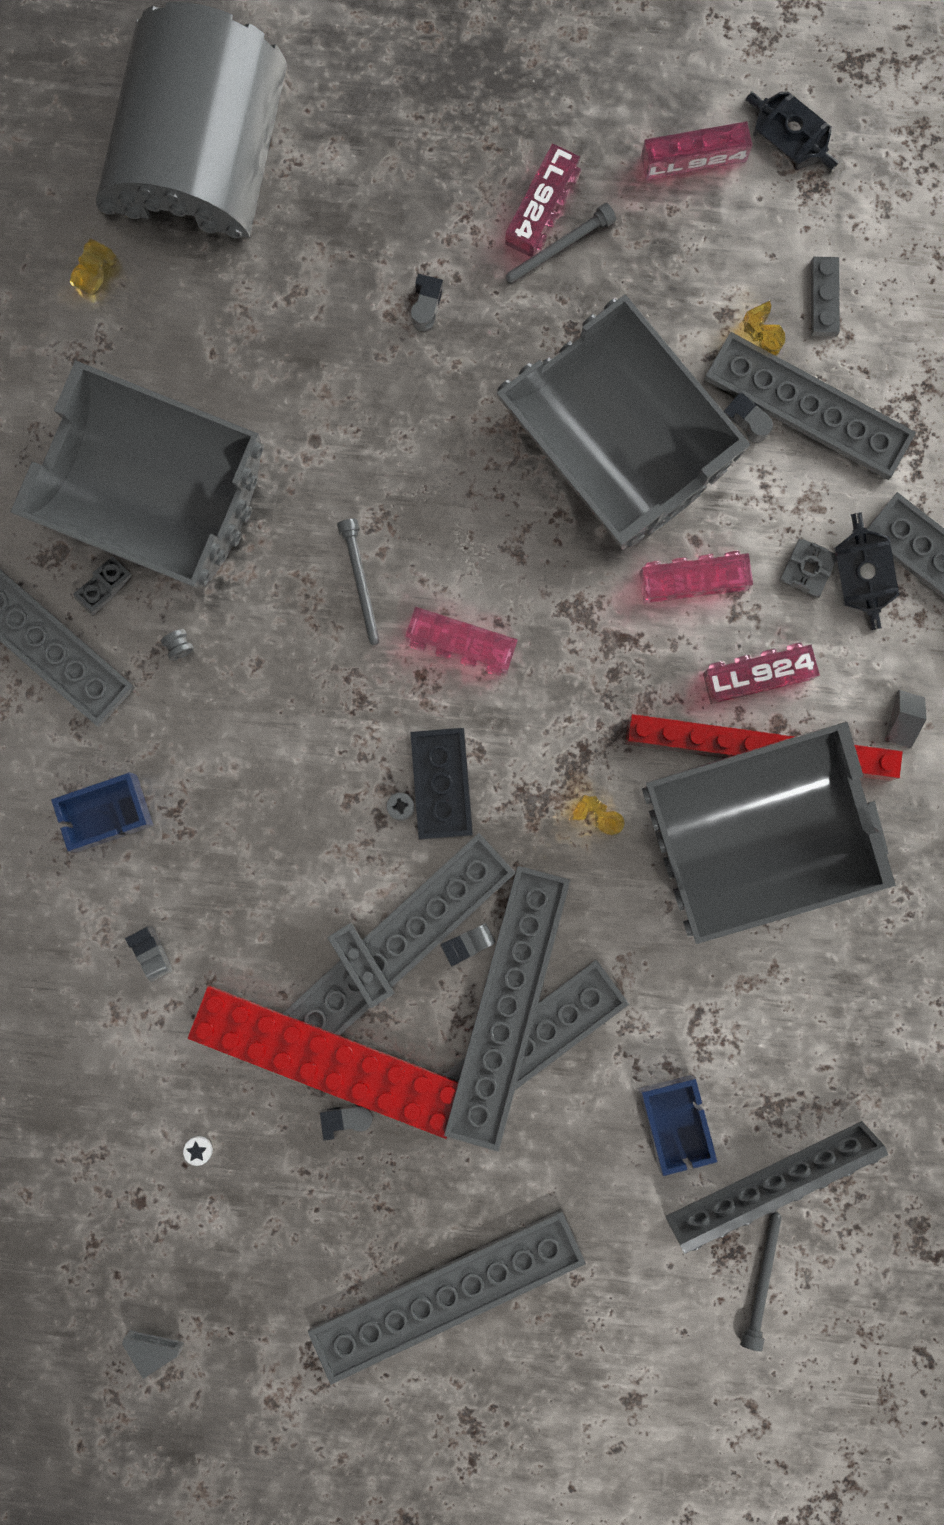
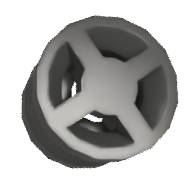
M184 629L173 631L160 640L161 644L167 647L169 651L168 657L171 661L183 658L194 650L193 645L186 639L187 633Z
M396 793L388 799L387 811L395 820L404 821L413 815L414 803L407 794Z

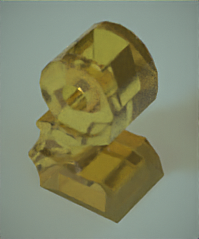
M90 238L84 245L82 256L78 258L80 264L74 268L71 274V285L84 290L89 295H93L103 282V264L112 266L118 258L110 248Z
M769 300L746 312L743 319L744 332L751 336L753 342L759 341L760 348L777 356L785 344L786 337L780 325L763 324L771 312L772 306Z
M583 795L570 818L572 821L584 820L588 812H593L595 814L596 830L603 835H616L623 830L625 825L623 816L615 811L606 812L607 805L599 801L596 796Z

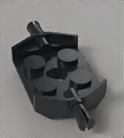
M754 91L748 94L745 101L756 108L758 112L753 132L754 137L758 132L796 163L795 170L817 162H822L831 171L837 167L839 161L828 153L832 126L789 91L779 92L769 99L766 97L764 100L755 94ZM797 122L801 129L793 131L788 127V123Z
M862 512L850 514L853 533L834 547L844 597L843 604L846 607L866 612L869 616L870 630L881 629L879 615L881 609L899 596L890 537L869 531L867 527L864 528ZM865 563H869L875 568V574L870 579L863 578L860 573V569Z

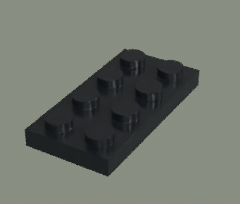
M464 728L410 732L419 840L473 836Z

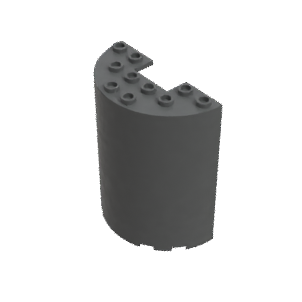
M166 2L165 8L158 9L155 6H151L144 10L142 17L136 21L96 197L98 210L110 215L114 213L125 214L132 219H140V217L149 219L150 213L148 210L154 212L164 210L181 217L185 215L194 216L198 227L207 233L221 232L227 233V235L233 238H241L242 236L250 238L287 68L286 60L276 44L271 46L264 39L265 34L250 23L244 26L233 21L232 14L210 6L189 2Z
M626 294L618 300L616 298L610 300L604 306V311L597 316L595 314L589 316L582 324L580 338L574 343L572 341L566 343L556 357L553 359L548 357L543 362L538 360L533 365L532 363L525 365L520 370L518 377L512 381L510 379L506 380L497 389L498 399L621 549L639 543L645 537V532L650 536L701 496L708 483L712 485L720 479L732 465V460L734 462L738 461L751 445Z
M75 360L54 409V412L62 420L43 464L31 462L10 512L193 587L200 588L206 586L222 566L232 546L236 547L242 535V532H240L243 522H247L250 518L252 508L249 505L257 484L260 458L264 449V444L261 443L259 434Z
M845 721L646 782L647 787L642 788L646 804L652 803L653 810H650L649 814L654 830H660L655 832L661 853L667 852L668 857L663 859L669 878H675L678 886L673 891L679 910L686 911L688 920L683 921L687 936H694L696 944L896 886L881 833L873 825L860 778L864 776L848 722Z

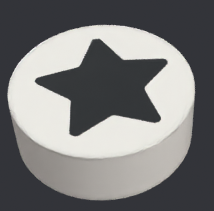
M202 1136L191 1138L183 1149L185 1160L194 1166L206 1163L213 1152L211 1142Z

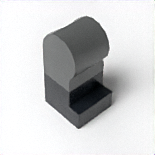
M417 274L415 288L419 298L418 302L411 309L412 324L419 331H427L433 327L444 290L443 280Z
M742 392L723 411L731 421H734L746 431L747 437L753 442L764 441L773 428L772 419Z
M485 923L440 945L452 967L496 942Z
M147 926L125 938L150 982L172 972L171 964L153 926Z
M359 1105L322 1109L320 1119L323 1141L335 1139L336 1131L353 1129L360 1132L367 1130L373 1121V1111Z

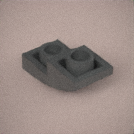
M113 556L92 573L93 577L73 593L74 598L92 616L131 577V574Z

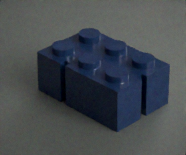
M130 772L51 799L58 823L72 824V827L65 826L60 828L68 852L77 853L124 837L125 833L132 834L154 826L138 777Z
M689 1075L638 1088L658 1169L663 1176L688 1170L686 1163L682 1159L687 1158L688 1163L693 1169L718 1162L705 1111L700 1106L702 1100L696 1078Z

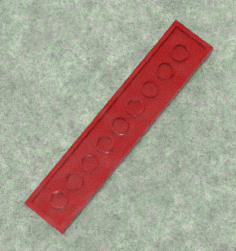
M207 987L187 1039L447 1139L444 1135L457 1091L458 1081L215 987Z

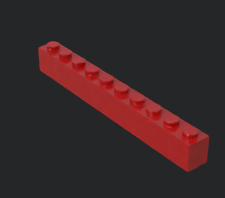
M631 714L628 718L625 745L727 758L795 736ZM855 745L864 778L886 781L900 778L903 751Z

